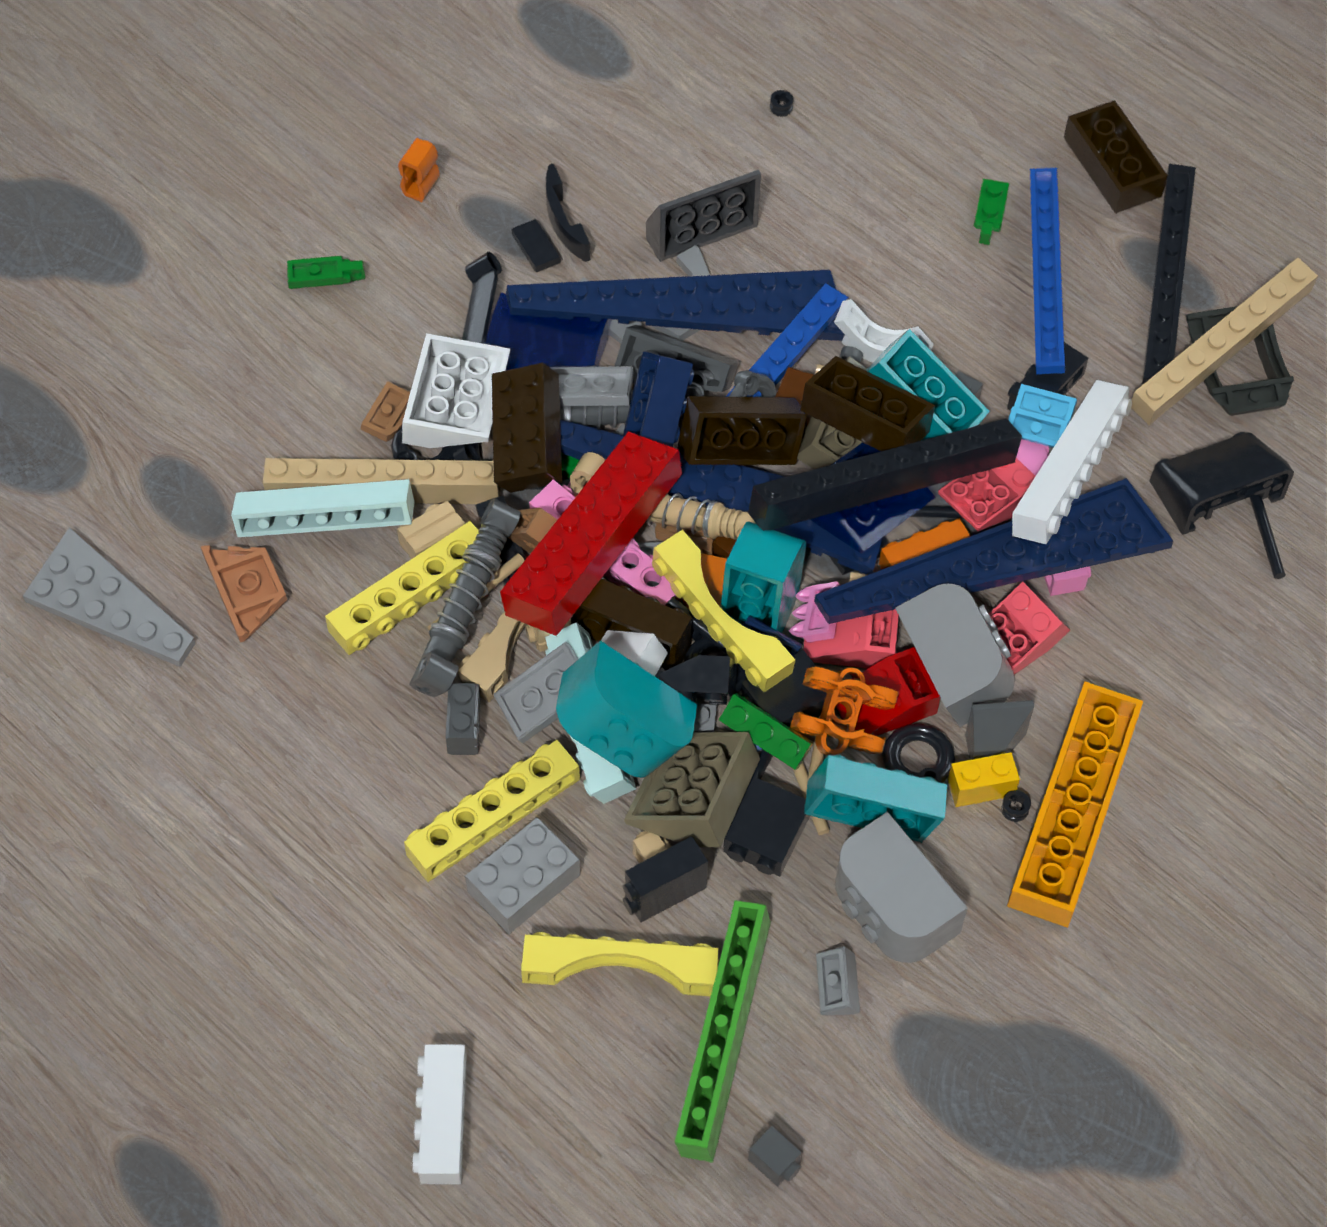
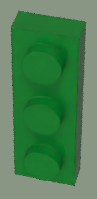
M737 693L733 694L719 718L720 722L736 732H749L754 744L794 770L800 767L814 744Z

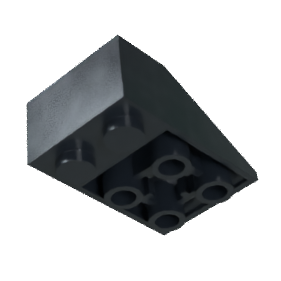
M699 655L657 674L655 677L694 703H697V699H705V701H709V704L727 705V700H730L736 692L737 664L729 656Z

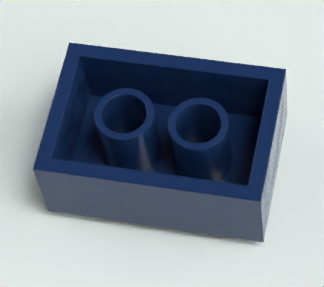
M643 351L623 436L629 431L673 447V444L678 441L680 435L678 423L680 415H683L685 412L687 386L691 385L694 377L692 363Z

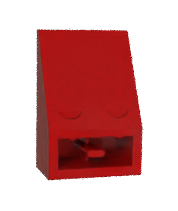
M915 647L888 656L862 672L865 684L868 686H883L899 693L895 707L892 709H878L862 703L854 730L864 729V733L879 736L937 714L940 696ZM838 703L836 710L843 720L846 717L847 710L843 704Z

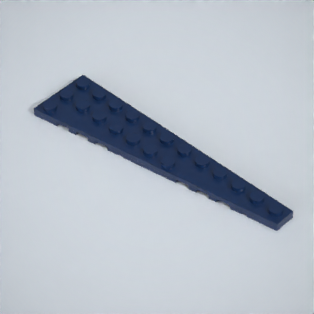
M1125 478L1080 495L1078 499H1074L1068 516H1063L1057 534H1052L1047 544L1012 536L1011 521L815 595L814 602L827 623L831 624L895 610V607L941 584H956L966 589L969 593L983 591L989 588L1172 548L1173 540L1128 479Z

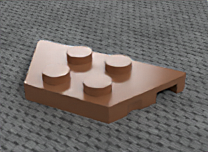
M209 545L201 546L202 554L240 643L244 642L287 601L286 593L266 548L261 547L243 549L241 547L228 546V550H213Z

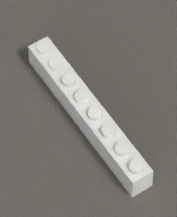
M1099 380L1095 381L1013 511L1012 536L1047 544L1052 534H1057L1063 516H1068L1072 501L1079 498L1083 483L1089 481L1092 468L1100 463L1103 450L1109 448L1112 435L1120 430L1123 417L1128 416L1131 411L1132 400L1128 399L1129 387Z

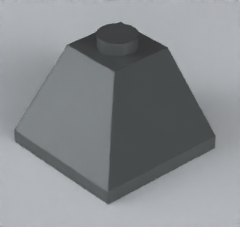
M1034 700L972 705L965 732L969 759L973 760L1012 752L1027 734L1035 706Z

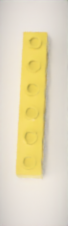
M471 521L467 522L327 614L325 619L328 632L345 652L350 655L356 650L364 649L371 640L380 634H386L391 631L394 625L404 618H410L415 615L419 608L428 602H434L439 599L445 591L451 588L449 586L451 583L455 584L459 575L456 573V570L462 569L464 563H469L463 558H455L464 555L468 545L473 544L474 540H476L475 538L479 534V530ZM434 572L440 573L438 575H431ZM410 588H416L414 591H407ZM385 604H393L390 607H383ZM361 620H368L366 623H358Z
M558 740L550 745H542L532 757L526 761L515 763L508 773L500 778L491 779L484 786V789L475 795L470 794L464 797L457 807L449 812L440 813L435 817L433 823L424 829L413 831L407 837V840L404 841L407 857L427 882L431 881L579 781V765ZM538 772L548 773V775L544 777H538L535 774ZM515 788L524 790L519 794H513L510 792L512 789ZM489 805H495L498 807L494 811L485 810V808ZM464 822H469L473 824L469 828L459 827V825ZM439 839L447 841L444 845L441 846L433 844L436 840Z

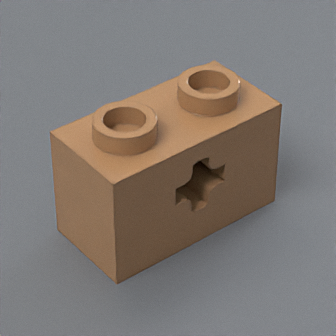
M542 508L518 510L521 512L519 521L508 539L530 554L558 520Z

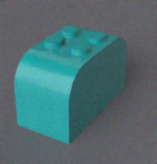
M910 329L891 343L866 370L935 405L930 431L922 440L978 426L990 412Z
M747 521L725 563L720 608L740 624L750 615L783 633L797 599L795 596L799 592L806 541L775 530L763 531L757 524Z
M600 640L563 672L556 711L561 725L573 739L629 775L642 778L650 775L690 743L693 737L697 704Z

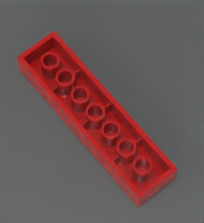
M628 431L500 591L505 616L557 636L682 475L679 449Z

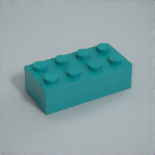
M828 755L807 782L804 814L864 828L888 812L911 840L922 843L945 819L948 784L937 782L930 777L919 778L907 775L902 770L891 771L879 768L873 763L851 761L841 755Z

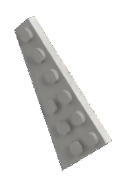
M70 527L23 595L26 603L179 667L182 666L195 645L194 637Z

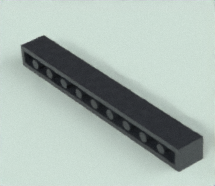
M1005 418L754 485L748 514L763 531L773 530L1015 463L1022 435Z

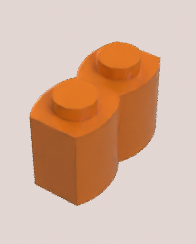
M416 138L398 164V169L402 176L400 183L402 192L405 196L420 202L424 200L440 175L439 168L435 163L438 158L437 150L434 144L427 140Z

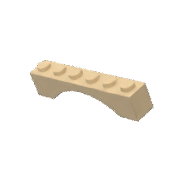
M504 612L498 619L494 630L491 633H486L481 638L476 651L472 655H467L460 663L458 673L461 683L478 684L480 696L490 703L494 698L493 694L500 690L508 681L511 652L526 624L505 616Z

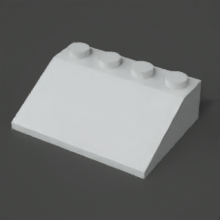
M426 333L402 422V443L426 448H438L488 442L493 424L491 374L506 371L510 349Z

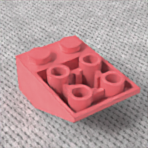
M1016 458L1015 463L954 479L938 490V494L977 531L1012 518L1013 511L1034 480L1035 475Z
M1024 582L1019 584L989 613L999 630L998 632L1002 640H1004L1012 655L1007 660L1014 675L1048 652L1070 631Z
M895 609L837 622L833 639L807 642L804 639L803 650L814 663L868 669L884 658L895 654L899 615Z

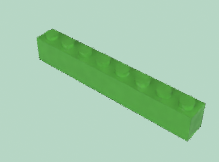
M734 901L675 1138V1145L681 1157L713 1162L771 923L767 907L763 904Z

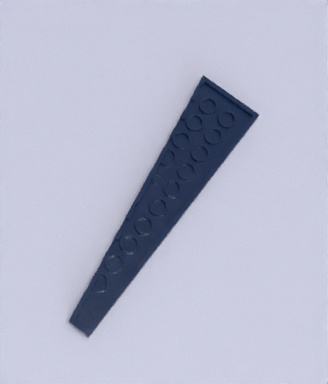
M831 270L507 285L506 297L510 315L557 317L559 319L571 320L578 316L588 317L590 321L601 322L603 318L616 319L621 324H629V321L645 322L646 326L727 331L733 333L752 330L757 331L758 335H769L770 332L782 333L825 283L834 289L836 287ZM834 319L817 339L842 341L845 334L834 323Z
M560 420L561 453L578 460L587 452L599 454L606 460L624 437L623 435ZM679 451L682 475L669 492L673 494L680 493L684 499L692 496L696 497L698 502L709 499L710 501L721 502L728 509L748 512L753 486L784 478V476L734 464L689 465ZM878 500L773 530L805 540L806 547L811 548V553L819 556L826 554L838 559V563L869 575L873 573L891 503Z

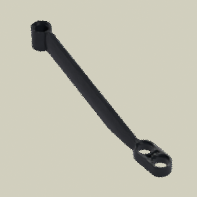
M486 252L465 266L467 277L473 285L462 340L482 344L486 342L498 274L502 272L499 260L491 252ZM478 443L452 446L454 460L480 461Z

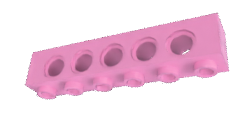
M553 479L529 502L530 509L542 508L556 519H559L561 516L559 513L567 509L575 499V495L568 486H561ZM631 539L604 574V577L613 584L626 586L641 596L655 598L665 606L672 597L676 598L679 602L683 600V598H678L674 594L669 581L664 576L661 577L656 573L652 566L653 555L648 556L640 550L639 545L634 539ZM626 564L637 565L632 569L624 567ZM650 581L659 583L653 587L646 585Z

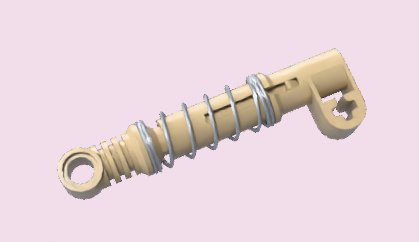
M594 452L585 453L570 475L571 490L575 497L605 461L599 454ZM667 493L646 520L649 526L655 522L662 524L663 529L669 525L676 527L678 532L682 528L691 530L693 535L702 528L703 535L706 538L715 539L718 536H724L734 540L738 538L747 521L755 523L746 511L728 509L721 502L710 501L709 499L698 502L694 496L684 499L680 493L669 496Z

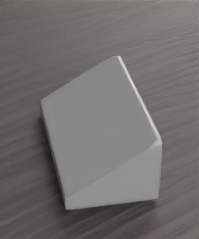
M845 946L817 953L816 961L821 1015H852L860 1013L855 954Z

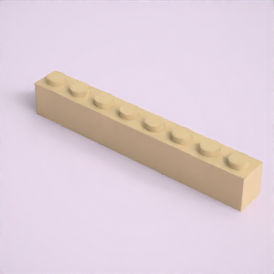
M1297 257L1139 387L1133 394L1131 408L1148 425H1151L1312 291L1318 275Z
M265 458L263 475L264 490L409 479L414 503L442 504L445 501H448L450 504H478L499 497L500 486L494 483L493 461Z

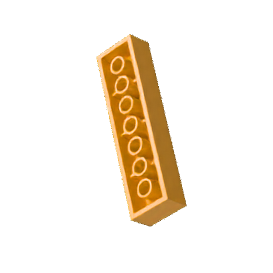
M1084 681L1007 907L1068 928L1143 704L1142 700Z

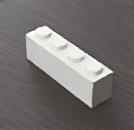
M425 1045L424 1056L418 1057V1076H423V1088H417L416 1108H422L421 1120H415L414 1137L415 1140H420V1150L413 1153V1173L419 1174L421 1184H461L466 1079L465 1045Z

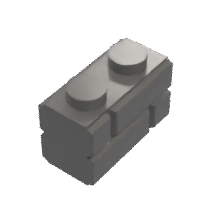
M452 683L448 689L446 719L447 754H478L481 703L478 684Z

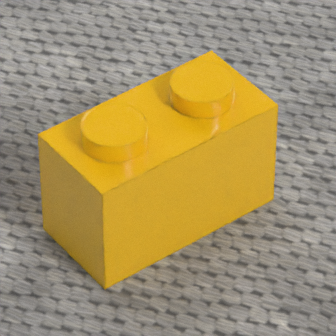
M1012 752L951 763L947 781L955 807L1002 799L1008 792L1017 790L1020 778Z

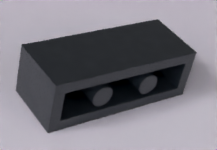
M1064 342L1065 373L1036 374V365H1031L1024 379L1020 383L1016 381L1009 389L1007 409L1011 411L1012 406L1015 405L1021 384L1065 395L1085 374L1088 357Z

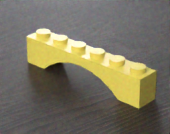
M683 529L654 547L652 566L656 573L661 577L664 576L669 581L674 594L687 602L692 615L697 620L701 619L705 623L710 636L716 642L720 641L723 644L728 656L735 661V664L739 663L745 670L746 677L752 685H758L763 692H766L793 673L795 659L776 637L763 635L744 627L719 607L710 594L703 578L701 550Z
M536 932L533 935L525 934L521 967L522 983L556 985L568 976L586 969L601 966H625L655 974L672 984L682 994L711 996L717 973L719 948H712L710 945L702 943L693 946H681L673 941L653 944L642 939H632L629 942L616 941L611 937L584 939L582 936L575 934L566 935L565 937H554L545 932Z

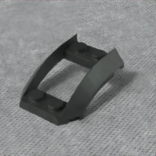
M1238 306L1187 314L1186 318L1192 344ZM1273 324L1254 338L1258 355L1268 380L1223 387L1216 371L1204 380L1211 396L1230 416L1284 407L1287 403L1294 377L1290 376L1282 358Z

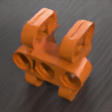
M821 667L808 668L803 685L827 693L820 718H815L802 712L794 713L790 728L803 734L816 736V747L824 755L842 753L847 745L852 749L870 754L882 753L885 737L864 733V729H854L862 703L878 709H892L895 707L899 692L878 685L868 686L865 684L863 673L857 668L849 667L838 672ZM845 674H850L854 680H843ZM838 703L843 704L847 710L846 717L843 720L837 718L834 713V708ZM827 735L838 739V745L834 750L826 744Z

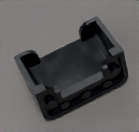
M1240 432L1230 439L1170 460L1163 459L1154 466L1150 483L1179 531L1184 535L1195 531L1196 526L1194 522L1202 516L1205 520L1210 519L1213 510L1257 494L1261 499L1268 497L1271 503L1284 499L1294 471L1286 460L1254 434Z

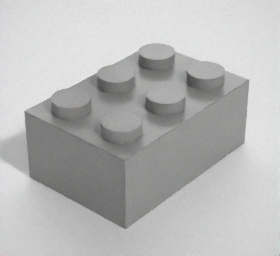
M537 817L465 875L467 892L510 934L580 876V862Z

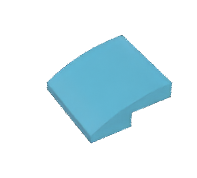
M1021 384L1008 421L1022 435L1023 440L1054 448L1072 419L1077 398Z

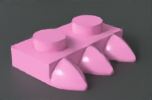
M837 581L812 585L796 594L795 597L806 604L801 605L792 612L796 618L804 620L795 624L789 630L792 635L804 638L807 642L834 638L836 623H827L814 600L816 594L840 586Z

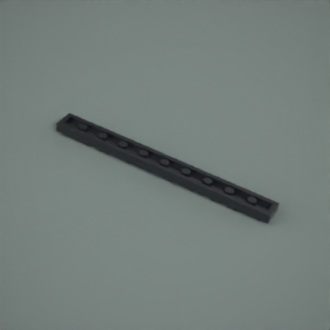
M1169 163L1167 169L1168 178L1165 185L1142 384L1147 382L1175 358L1196 167Z

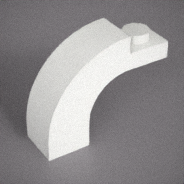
M852 299L842 301L834 321L845 334L842 343L845 346L859 349L863 353L862 358L872 363L891 343L908 330H891L875 324L861 311ZM918 326L909 328L932 350L934 344Z

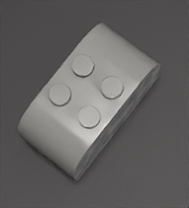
M956 584L937 585L895 607L941 700L959 727L968 723L972 705L1004 703L1008 700L1015 684L1014 673L1007 660L1012 655L1004 640H1002L998 632L999 630L984 604L978 607L966 589Z
M888 812L854 833L843 844L835 881L837 895L842 902V908L847 916L857 920L862 926L861 930L865 938L870 943L875 942L886 956L898 962H916L924 959L961 933L968 907Z

